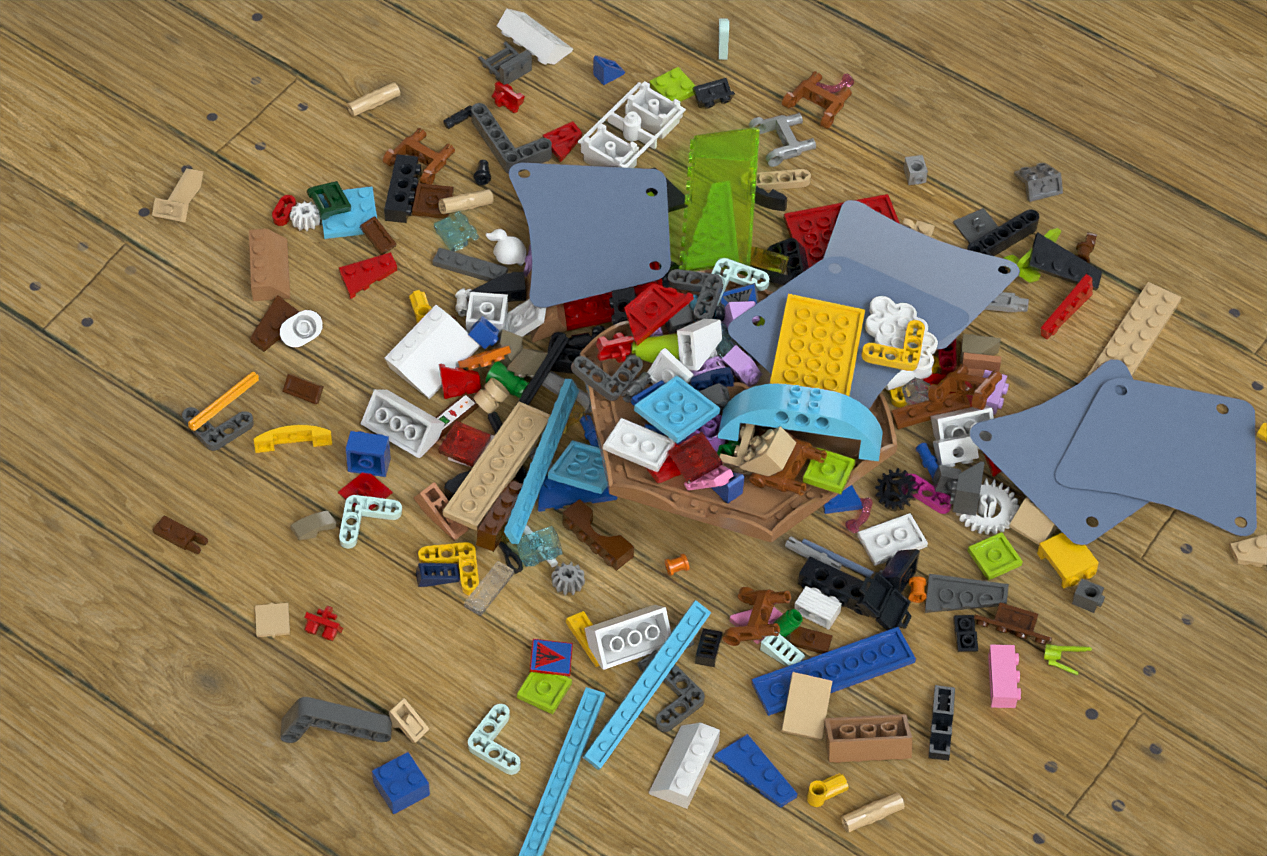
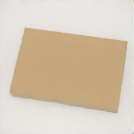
M792 672L781 732L819 741L822 740L832 687L831 680Z

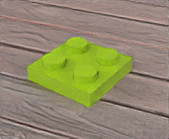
M679 67L649 81L650 87L655 92L671 101L677 99L682 102L694 96L692 88L696 85Z
M825 450L827 452L826 460L823 459L824 462L819 463L811 459L804 474L803 482L842 494L855 465V459Z
M1002 532L968 547V553L988 581L1022 566L1023 563Z
M530 672L518 691L517 698L553 715L572 685V679L561 675Z

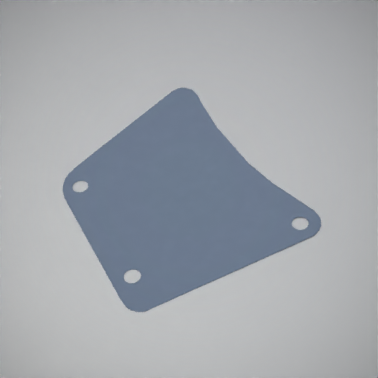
M518 163L510 168L509 178L523 206L529 226L532 254L529 296L534 306L541 308L612 292V290L652 282L664 277L669 271L671 257L667 182L665 175L661 171L642 168ZM525 169L530 172V176L522 178L518 175V172ZM654 188L658 191V194L656 196H648L646 190ZM657 261L662 267L659 270H652L649 264Z
M853 200L842 204L823 258L833 256L850 258L965 310L969 315L968 323L963 328L940 340L937 349L946 348L1020 272L1019 267L1012 261L938 241L903 226L867 205ZM832 263L829 265V270L832 273H839L842 270L839 264ZM1006 266L1010 268V273L1002 274L998 271V268Z
M833 256L817 262L738 316L729 324L728 333L772 374L788 294L864 309L865 314L849 397L870 409L881 391L901 371V369L865 362L861 357L863 346L867 343H874L875 337L869 335L865 329L866 320L871 315L869 307L872 299L878 296H886L895 304L907 303L912 305L917 312V317L927 322V332L933 334L938 342L963 328L968 323L969 315L960 307L847 257ZM832 263L839 264L842 270L839 273H832L829 270V265ZM755 316H761L764 318L765 324L763 326H755L752 323V319Z
M1120 360L1105 362L1079 384L1041 405L1019 413L979 422L970 430L972 441L1073 543L1079 545L1091 543L1150 502L1117 493L1069 488L1062 486L1055 479L1056 469L1102 385L1116 378L1133 379L1127 366ZM1117 385L1115 392L1118 395H1125L1127 389L1122 385ZM981 431H988L992 435V439L990 441H983L979 434ZM1088 517H1095L1099 524L1097 527H1090L1086 523V519Z
M1127 378L1109 380L1102 385L1056 469L1055 479L1062 486L1069 488L1117 493L1163 504L1194 515L1235 535H1251L1257 528L1255 410L1250 403L1236 398ZM1122 385L1127 389V393L1125 395H1118L1115 392V387ZM1224 404L1228 407L1229 411L1227 414H1221L1217 411L1216 406ZM1243 517L1247 521V526L1244 528L1238 527L1235 524V518Z

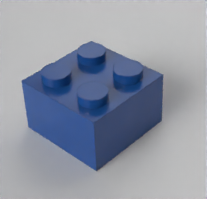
M350 431L346 446L348 472L368 473L374 476L386 477L391 460L389 436L369 434L362 431Z
M409 752L372 771L373 783L393 814L430 795L429 782Z

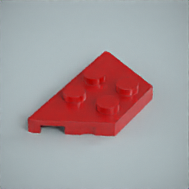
M653 283L626 305L624 309L635 344L637 346L689 304L694 299L693 294L689 292L687 294L679 293L676 289L665 288L662 285Z

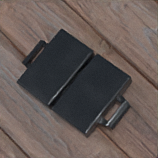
M876 572L870 578L866 576L860 588L862 595L857 605L872 618H876L875 620L887 631L899 626L906 629L912 617L907 610L911 602L897 589L893 588V585L881 574Z

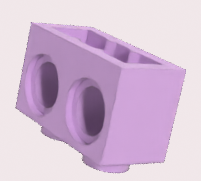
M737 345L722 358L727 367H731L733 375L749 387L756 384L763 375L753 360Z

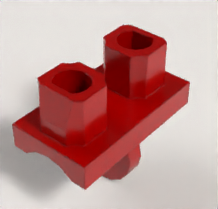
M499 81L495 83V90L492 94L496 106H505L513 113L518 112L519 106L523 104L525 98L523 94L513 92L512 86L509 84L503 85Z
M622 332L615 334L610 341L605 336L599 337L596 343V347L599 350L597 358L599 361L615 358L618 363L624 362L626 356L631 354V344L634 342L633 337H625Z
M327 606L325 610L318 609L317 614L322 617L308 612L304 616L307 620L304 630L307 633L316 635L319 626L324 627L322 637L329 641H333L337 633H342L343 627L339 623L330 620H336L338 616L332 613L333 607Z

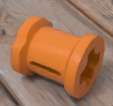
M684 553L680 557L671 560L665 559V566L669 576L682 570L688 571L690 568Z
M920 576L910 578L909 586L911 587V592L909 593V600L915 603L925 601L927 598L925 593L926 579Z

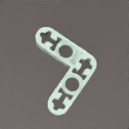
M719 18V60H727L729 20Z
M726 258L718 260L711 273L719 275L723 281V290L718 304L729 281L743 286L756 283L757 291H763L769 286V276L764 271ZM726 265L728 269H725L723 276H721V267L723 268ZM745 271L748 273V276L746 278H739L737 273ZM760 278H763V279H764V282H761V284H758V283H757V280H760ZM711 296L704 298V301L707 302Z
M359 495L349 496L345 502L341 523L340 545L346 549L353 548L356 545L362 516L388 520L399 519L402 515L401 503L391 499ZM353 503H357L355 512H352ZM376 504L379 506V509L371 511L368 507ZM353 518L357 522L354 525H348L346 521ZM349 531L351 532V539L346 541Z
M497 704L489 711L469 737L468 749L472 754L504 773L513 775L520 770V758L493 741L510 718L509 708L504 704ZM501 712H504V716H503V715H500V716L497 718V713L500 714ZM490 725L494 727V731L486 733L483 731V728ZM478 742H481V746L477 745L476 747H474L473 743L477 744ZM493 750L500 753L496 758H492L488 754ZM515 762V766H508V763Z

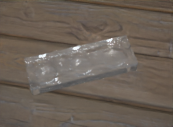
M497 561L464 602V607L482 616L512 578L514 569Z

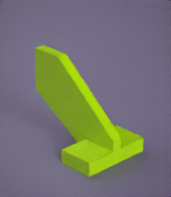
M1059 228L1051 229L1044 236L1056 243L1061 230ZM1032 248L1021 259L1015 255L1004 257L1003 259L1012 261L1019 267V276L1027 282L1032 283L1039 280L1041 274L1036 270L1027 268Z

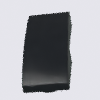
M756 185L750 188L749 201L772 210L785 211L787 209V197L783 193L774 189L768 193Z
M954 615L953 617L958 652H978L974 615Z

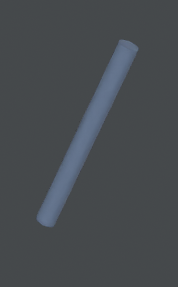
M807 539L802 541L807 546L820 553H826L827 557L863 576L870 578L874 573Z

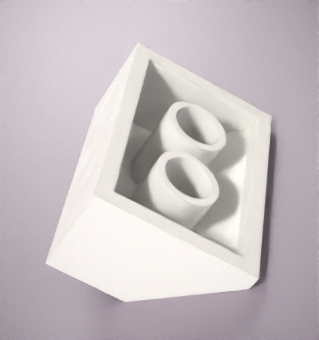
M987 405L983 410L971 407L931 416L933 434L936 440L969 434L975 424L994 419L992 407ZM981 431L979 434L983 441H990L992 439V435L988 431ZM959 447L954 448L953 455L959 453Z

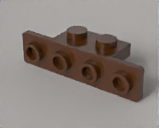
M1000 602L995 620L974 614L973 619L977 621L976 624L988 628V625H992L999 632H1015L1016 637L1027 639L1028 636L1034 638V642L1042 645L1052 642L1051 637L1034 632L1039 615L1037 613Z

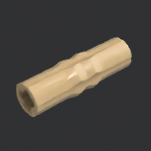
M393 82L373 90L371 93H367L347 103L348 111L352 117H355L377 106H381L385 102L401 95L399 87Z
M486 189L439 200L438 205L442 214H448L490 205L494 199L491 190Z
M897 792L881 800L873 801L868 805L862 806L860 809L841 816L842 825L846 832L849 833L865 825L872 824L877 820H882L884 817L904 809L903 799Z

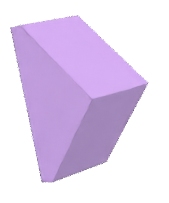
M729 302L724 309L725 318L721 321L723 332L727 333L729 324L755 306L756 302ZM755 316L752 319V323L759 321V316Z

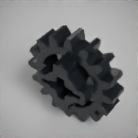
M899 468L896 469L895 473L889 469V475L882 473L883 480H877L880 486H875V489L879 491L875 495L877 498H881L879 503L885 504L884 507L886 509L892 507L893 511H896L897 507L904 510L905 504L910 507L909 501H915L916 499L913 497V494L918 493L914 489L917 486V483L913 481L914 477L908 475L906 470L901 472ZM893 485L898 487L900 495L895 492Z

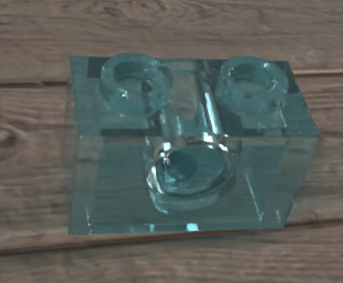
M552 526L522 536L519 544H516L520 560L526 567L536 566L539 562L552 560L563 554L558 533Z

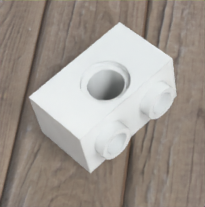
M970 433L933 441L935 456L939 465L953 467L955 463L962 462V464L972 463L973 459L979 458L977 445L972 441ZM955 447H959L960 450L957 456L953 455Z

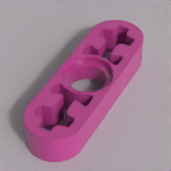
M908 474L914 477L913 481L917 483L914 489H919L918 493L913 494V497L938 513L945 514L951 510L952 504H950L951 497L949 495L935 491L932 484L916 474ZM928 490L932 492L933 495L930 497H926L922 494V492Z

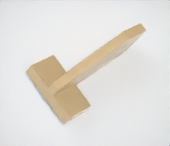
M186 168L168 200L155 198L152 216L186 222L189 202L201 188L204 171Z

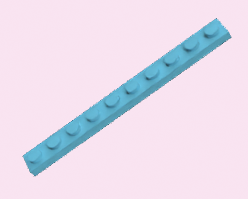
M565 379L560 389L551 416L548 418L545 431L542 433L539 446L536 448L533 461L530 463V468L524 479L521 491L517 496L515 506L511 511L509 521L505 526L504 533L511 544H519L579 393L572 379Z
M695 600L584 754L583 758L596 769L602 768L711 614L698 601Z
M586 687L519 856H543L604 702V692Z

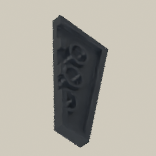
M1039 232L1036 233L1027 268L1074 284H1078L1087 274L1092 277L1093 290L1096 291L1099 288L1102 271Z

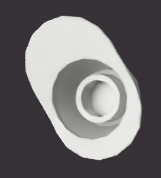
M311 310L301 311L282 324L280 328L281 339L290 347L303 346L321 333L323 322L316 312Z

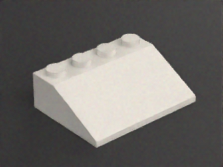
M435 305L390 351L385 360L391 370L430 399L442 387L439 364H445V367L455 369V367H459L458 361L470 357L481 345L471 338L468 332L448 313Z

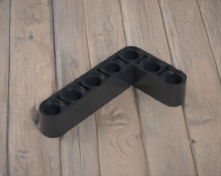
M1032 209L1024 211L970 243L967 250L996 256L1033 234L1038 227L1039 213ZM1004 266L998 268L1000 273L1008 274Z

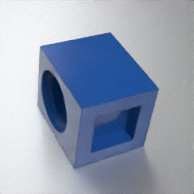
M481 316L470 328L468 335L486 349L489 345L493 346L499 339L497 337L499 329L484 316Z

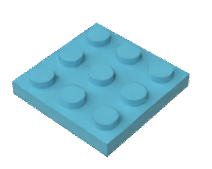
M373 187L343 190L351 204V211L333 215L326 220H322L324 239L364 234L359 228L360 225L374 216L377 218ZM318 194L325 208H328L329 205L324 196Z
M675 376L634 405L636 413L675 443H679L720 413V408L678 376Z
M573 440L548 472V479L594 493L602 494L608 486L600 449Z

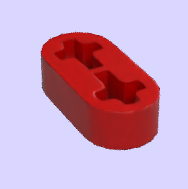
M284 195L280 198L272 212V219L275 225L284 226L289 222L291 209L296 206L294 196Z

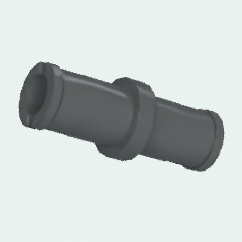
M642 372L637 379L632 380L629 383V387L622 393L621 396H624L622 399L630 403L632 397L644 391L645 386L651 382L652 378H649L651 375L647 372Z

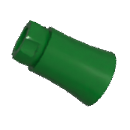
M500 361L493 364L485 380V383H487L491 378H495L508 390L510 395H515L518 398L522 396L529 385V382L524 380L523 377L515 376V372L507 370V367Z

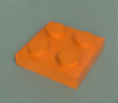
M509 345L487 350L460 360L458 364L460 368L468 367L469 370L492 364L493 360L497 362L505 359L504 355L511 353Z

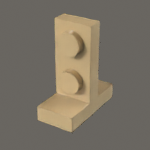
M746 424V427L742 426L739 436L742 439L741 444L736 445L734 457L720 454V465L731 469V471L751 475L752 472L741 469L739 465L743 460V454L750 447L749 443L753 439L756 430L755 425Z

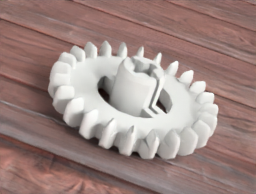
M986 478L984 485L981 484L978 505L979 515L973 516L956 513V515L960 516L959 520L961 522H965V527L971 526V531L977 529L979 534L985 531L986 535H989L990 531L993 534H997V530L1004 532L1005 528H1010L1009 524L1019 509V505H1017L1018 499L1014 498L1015 493L1012 492L1008 495L1009 487L1002 490L1003 483L996 487L995 480L989 485ZM998 503L1001 512L998 516L991 518L995 514L996 504Z

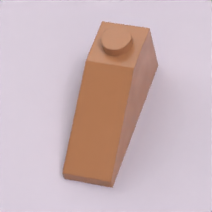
M435 482L414 497V500L423 512L453 541L469 530L467 526L443 516V510L449 501Z

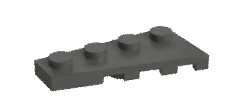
M929 574L925 613L999 606L1000 602L1007 604L1009 584Z

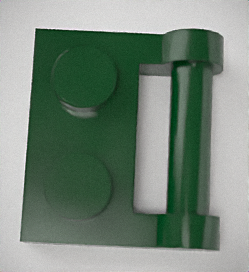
M338 181L313 186L307 190V195L309 198H312L322 220H326L333 215L351 211V204ZM318 194L324 196L329 205L328 208H325Z

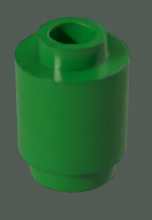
M792 609L787 610L774 620L773 623L779 625V634L787 637L801 625L803 618L799 611Z

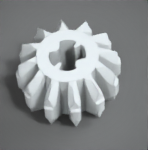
M304 200L302 204L297 202V205L292 207L290 212V220L294 227H298L299 231L302 229L308 231L309 228L315 229V225H319L321 220L318 214L319 211L312 201L306 203Z

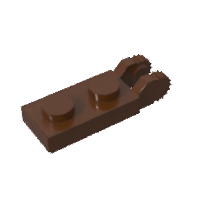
M165 515L153 528L155 535L194 554H199L201 548L194 544L193 541L203 546L208 543V539L202 534L196 533Z

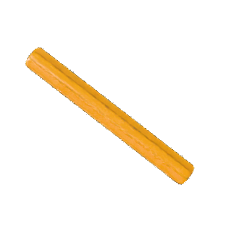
M255 372L249 373L188 422V427L192 431H196L259 381L258 374Z

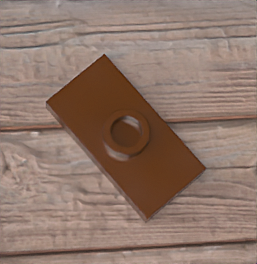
M375 216L360 225L359 228L380 255L396 247L395 241Z
M289 373L287 374L282 392L317 405L319 404L324 386Z
M799 626L791 633L789 642L795 647L824 654L829 651L833 635Z

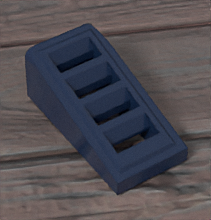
M418 563L416 569L418 587L460 581L457 564ZM451 570L452 576H448V571Z

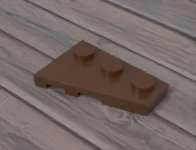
M277 295L250 337L251 343L265 352L281 339L280 328L282 324L299 313V311Z

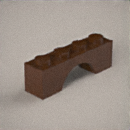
M511 480L499 495L478 528L477 546L492 552L495 551L502 540L505 526L509 521L511 511L515 506L517 496L523 484Z
M580 499L562 512L563 526L568 531L571 530L580 542L586 543L594 554L602 557L608 566H612L617 571L634 557V546L622 535L608 537L600 535L591 527L593 510Z

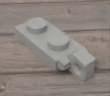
M1001 292L984 310L1027 312L1029 299L1019 298L1015 296V293Z

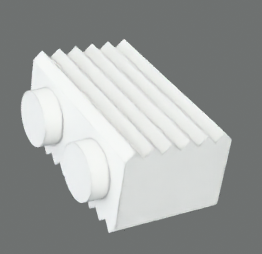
M805 586V589L795 602L794 609L799 611L802 617L830 629L841 612L842 603L833 596L828 597L822 594L817 588Z

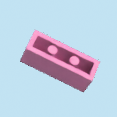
M990 645L988 662L991 707L1016 708L1017 700L1021 699V688H1017V683L1020 681V671L1016 670V665L1019 663V654L1015 653V645Z

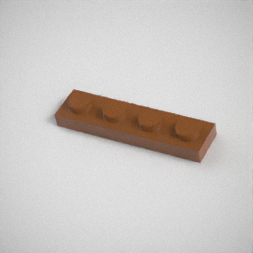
M956 392L947 395L939 402L927 400L892 410V417L897 429L930 421L931 416L970 408V403L966 394Z

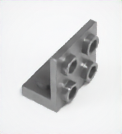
M1038 163L1031 168L1022 167L1019 171L1014 172V176L1025 183L1027 200L1029 202L1063 194L1061 173L1047 163Z

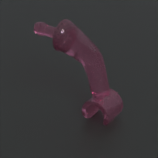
M846 73L842 77V82L835 86L825 85L817 82L816 85L830 93H836L843 87L853 86L854 80L850 74Z
M871 498L860 499L863 507L861 516L857 520L851 519L845 523L848 531L852 533L859 532V527L868 520L873 504Z

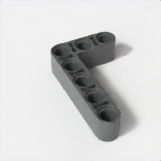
M476 103L472 106L471 116L473 125L507 174H509L510 168L515 164H542L552 158V143L549 139L540 138L515 148L485 104Z
M302 697L294 703L282 718L280 739L286 743L297 742L307 729L313 726L376 742H388L391 740L392 722L390 717L315 698Z

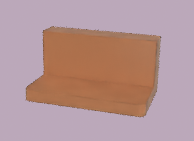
M964 353L962 366L965 365L968 368L969 373L967 375L983 377L985 370L1000 371L1001 356Z

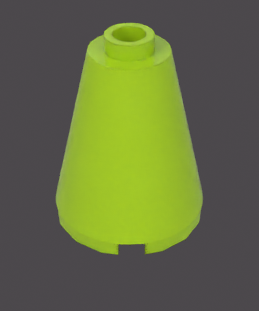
M676 333L648 337L638 346L633 342L632 354H636L641 360L654 363L660 351L665 348L680 361L678 335Z

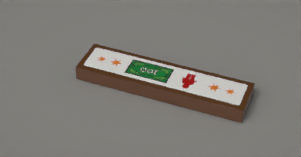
M466 392L435 417L445 423L439 439L479 408L476 401Z

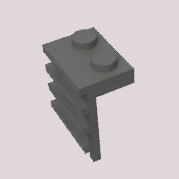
M507 42L503 43V46L506 47L505 49L485 60L482 56L478 57L483 67H487L489 73L494 74L496 79L500 80L503 85L510 84L532 71V54L528 50L519 54ZM510 53H512V55L506 57L505 59H503V60H501L500 62H498V63L494 64L493 66H491V64L497 62L498 60H500V59L504 58L505 56L509 55Z

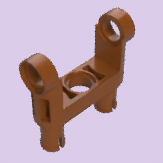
M814 71L793 92L789 91L786 93L782 100V106L790 109L804 97L826 109L820 125L829 129L835 116L844 107V102L852 95V92L849 88L843 87L837 95H834L817 86L819 81L822 80V75Z
M418 128L411 137H406L394 150H387L383 157V163L388 166L394 165L397 154L418 156V161L427 166L423 170L424 173L420 178V183L432 185L435 175L446 165V160L455 153V149L452 145L446 144L437 153L422 145L420 142L427 134L423 129Z
M959 365L954 372L948 373L938 385L932 384L930 386L928 398L930 401L939 402L950 392L973 395L972 407L983 410L988 397L995 391L996 384L1002 380V374L994 370L987 378L967 375L969 373L968 368L965 365ZM965 381L971 383L972 388H969L965 384Z
M786 431L796 442V445L783 470L771 476L752 472L748 479L758 488L767 486L781 492L790 491L802 496L807 486L805 483L796 481V476L807 459L823 463V459L826 460L827 452L812 447L809 442L794 438L791 433Z
M741 587L738 599L743 603L754 606L747 626L730 627L725 630L723 641L728 645L738 646L741 641L761 640L764 636H778L780 633L779 625L777 623L768 624L775 604L790 603V592L787 590L774 592L771 589L753 590L749 587Z

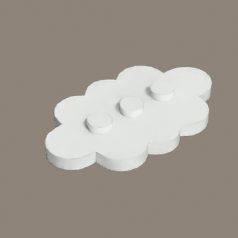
M878 296L872 299L869 307L871 315L866 320L865 329L869 335L875 337L874 343L903 349L908 323L912 320H918L924 324L925 331L918 367L913 372L919 374L929 372L933 367L934 358L932 354L937 349L938 341L933 334L927 332V322L917 317L915 308L910 304H895L886 296ZM913 328V335L916 336L917 329ZM913 342L907 344L910 348L918 347ZM886 354L887 359H895L894 355ZM909 355V357H908V362H909V363H912V357H913V355Z

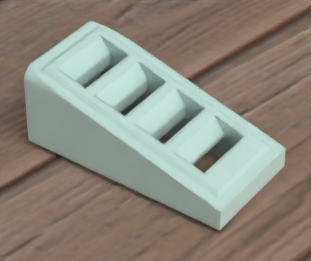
M780 634L778 636H766L761 642L760 650L786 667L799 663L805 658L801 651ZM787 650L788 653L783 656V653ZM792 655L796 656L792 661H789Z

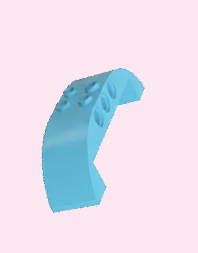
M764 384L742 391L733 397L723 409L718 438L738 441L741 423L774 428L781 426L783 429L861 440L858 459L879 462L883 434L881 426L868 408L847 395L799 385Z

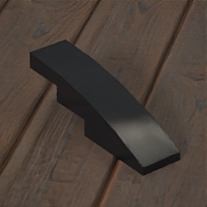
M935 685L928 758L949 761L954 715V687Z

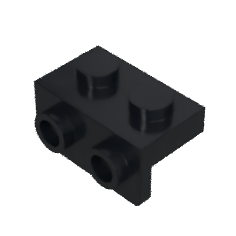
M727 78L692 88L698 107H705V109L711 108L719 102L726 104L735 95L734 91L730 90Z

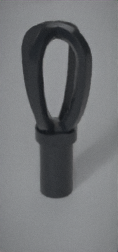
M502 539L498 546L503 552L509 571L512 574L522 572V560ZM509 556L515 560L519 566L518 568L511 564Z

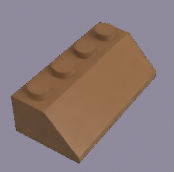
M269 229L249 230L253 301L275 300L277 295L282 299H290L287 239Z
M532 269L525 279L526 301L530 299ZM563 303L546 307L544 323L530 331L532 342L548 338L556 332L567 331Z
M906 714L825 718L826 748L829 762H862L912 758V735Z

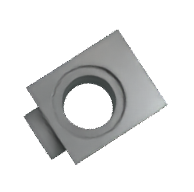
M923 155L905 157L904 172L908 185L926 183L928 170Z

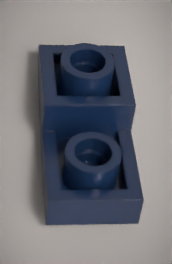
M731 367L711 370L691 378V385L698 392L718 383L725 387L734 386Z

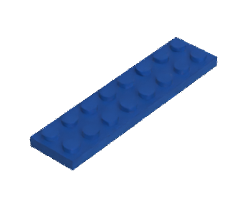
M899 627L754 678L751 684L767 715L770 716L785 710L792 672L831 680L832 687L830 693L913 664L916 658Z

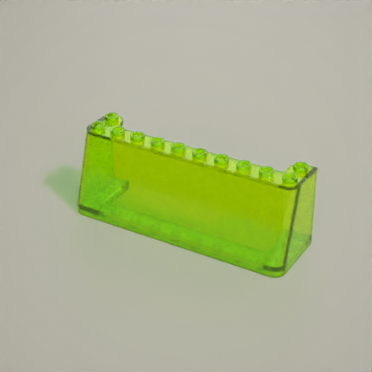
M751 127L694 135V139H690V150L693 151L689 152L688 163H692V166H688L687 177L691 178L686 183V191H689V194H685V205H688V208H684V219H687V222H683L682 233H686V235L682 236L681 247H684V251H680V262H683V265H679L680 270L697 272L714 269L717 261L722 258L750 266L760 128ZM726 265L723 268L721 267V270L728 269ZM745 271L738 272L741 275L748 276V273Z

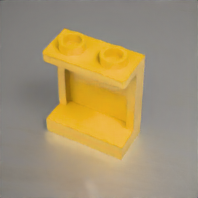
M1063 532L1039 543L1037 555L1041 560L1047 558L1062 578L1061 586L1063 588L1073 587L1081 579H1090L1096 574L1099 562L1087 546L1073 543Z

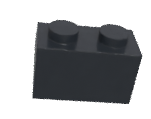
M898 550L894 556L888 558L885 569L880 570L878 573L889 581L893 588L902 593L909 584V579L917 572L920 550Z

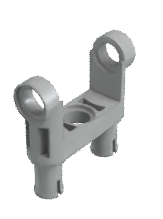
M800 113L790 116L780 115L765 120L757 117L750 121L749 128L752 133L763 134L776 130L783 144V147L773 149V151L767 154L766 161L769 166H777L785 159L800 156L804 151L816 149L814 138L799 142L790 129V126L803 123Z

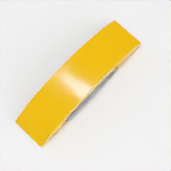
M291 425L272 429L254 438L255 453L275 451L274 445L313 441V447L333 445L331 431L311 425Z

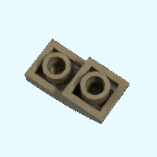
M322 511L298 520L291 525L290 529L298 540L316 538L318 531L335 529L337 522L329 511Z

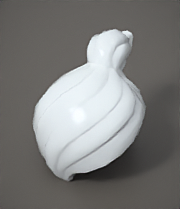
M502 229L486 233V237L490 241H498L493 253L500 263H518L520 266L523 265L526 258V248L519 238L507 236L506 232Z

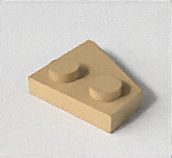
M1266 534L1230 544L1229 549L1237 564H1251L1256 567L1267 565Z

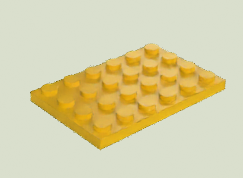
M788 294L770 384H789L819 388L849 396L865 310Z

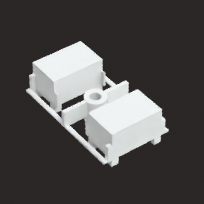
M645 81L637 83L578 141L581 144V153L584 154V162L591 166L634 168L637 165V158L649 146L655 149L657 147V138L663 139L680 122L686 109L680 106V101L677 99L671 101L650 89L649 83ZM640 87V90L635 95H632ZM627 100L625 105V114L627 115L622 118L615 114L614 111ZM608 118V123L622 130L624 138L632 142L629 144L608 132L606 126L602 123ZM641 127L644 128V129H646L647 131L653 133L655 136H653V135H651L650 133L644 131L643 129H641ZM598 128V131L591 138H589V136ZM639 140L646 145L639 151V147L633 141Z

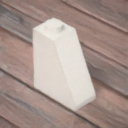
M702 319L677 330L680 362L688 370H699L722 340L721 320Z

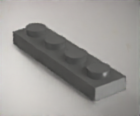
M443 248L438 249L432 261L433 266L487 282L508 273V267Z

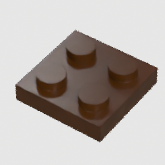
M418 183L412 215L449 219L450 213L442 214L438 203L440 199L453 197L454 187Z

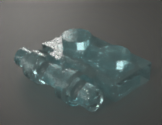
M460 211L454 214L457 219L455 221L449 216L434 223V229L453 252L467 246L468 238L471 237L474 241L479 238L476 228L469 224L466 215H462ZM462 226L465 229V231L461 232L459 229Z

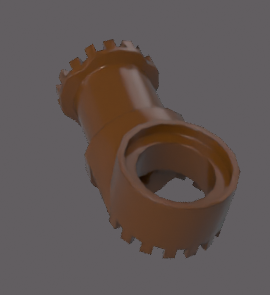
M1087 232L1086 241L1080 242L1076 246V256L1090 263L1089 255L1094 250L1097 234Z

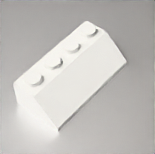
M507 8L497 24V27L502 30L501 33L509 38L512 37L515 44L521 47L524 46L533 56L536 55L538 57L537 60L542 64H556L573 50L572 47L524 12Z
M374 389L361 421V425L377 434L389 436L390 442L417 458H421L438 441L445 424L389 390Z
M652 605L586 627L585 633L591 652L604 670L651 654L655 650L658 651L671 634L666 607Z
M703 723L681 726L649 794L687 809L719 743L720 730Z

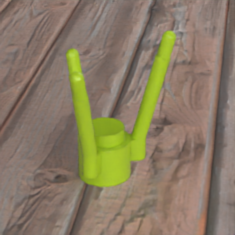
M1046 644L1044 660H1049L1048 665L1056 666L1078 675V671L1058 663L1056 660H1061L1062 651L1086 652L1091 651L1092 648Z

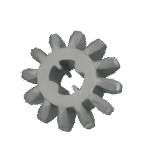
M563 562L561 567L556 566L555 571L551 575L552 586L556 588L558 593L563 591L565 596L568 592L572 595L575 594V591L580 592L585 584L584 571L580 570L579 564L573 566L572 562L569 565Z

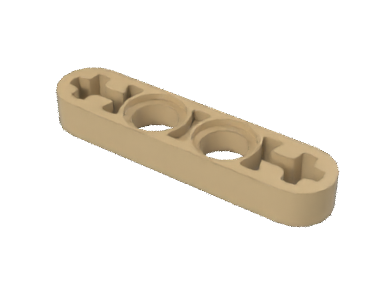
M805 169L747 173L741 178V187L745 191H750L753 185L764 190L807 187L810 184L811 174ZM786 177L789 181L783 182L780 179ZM770 179L772 182L764 183L762 180Z

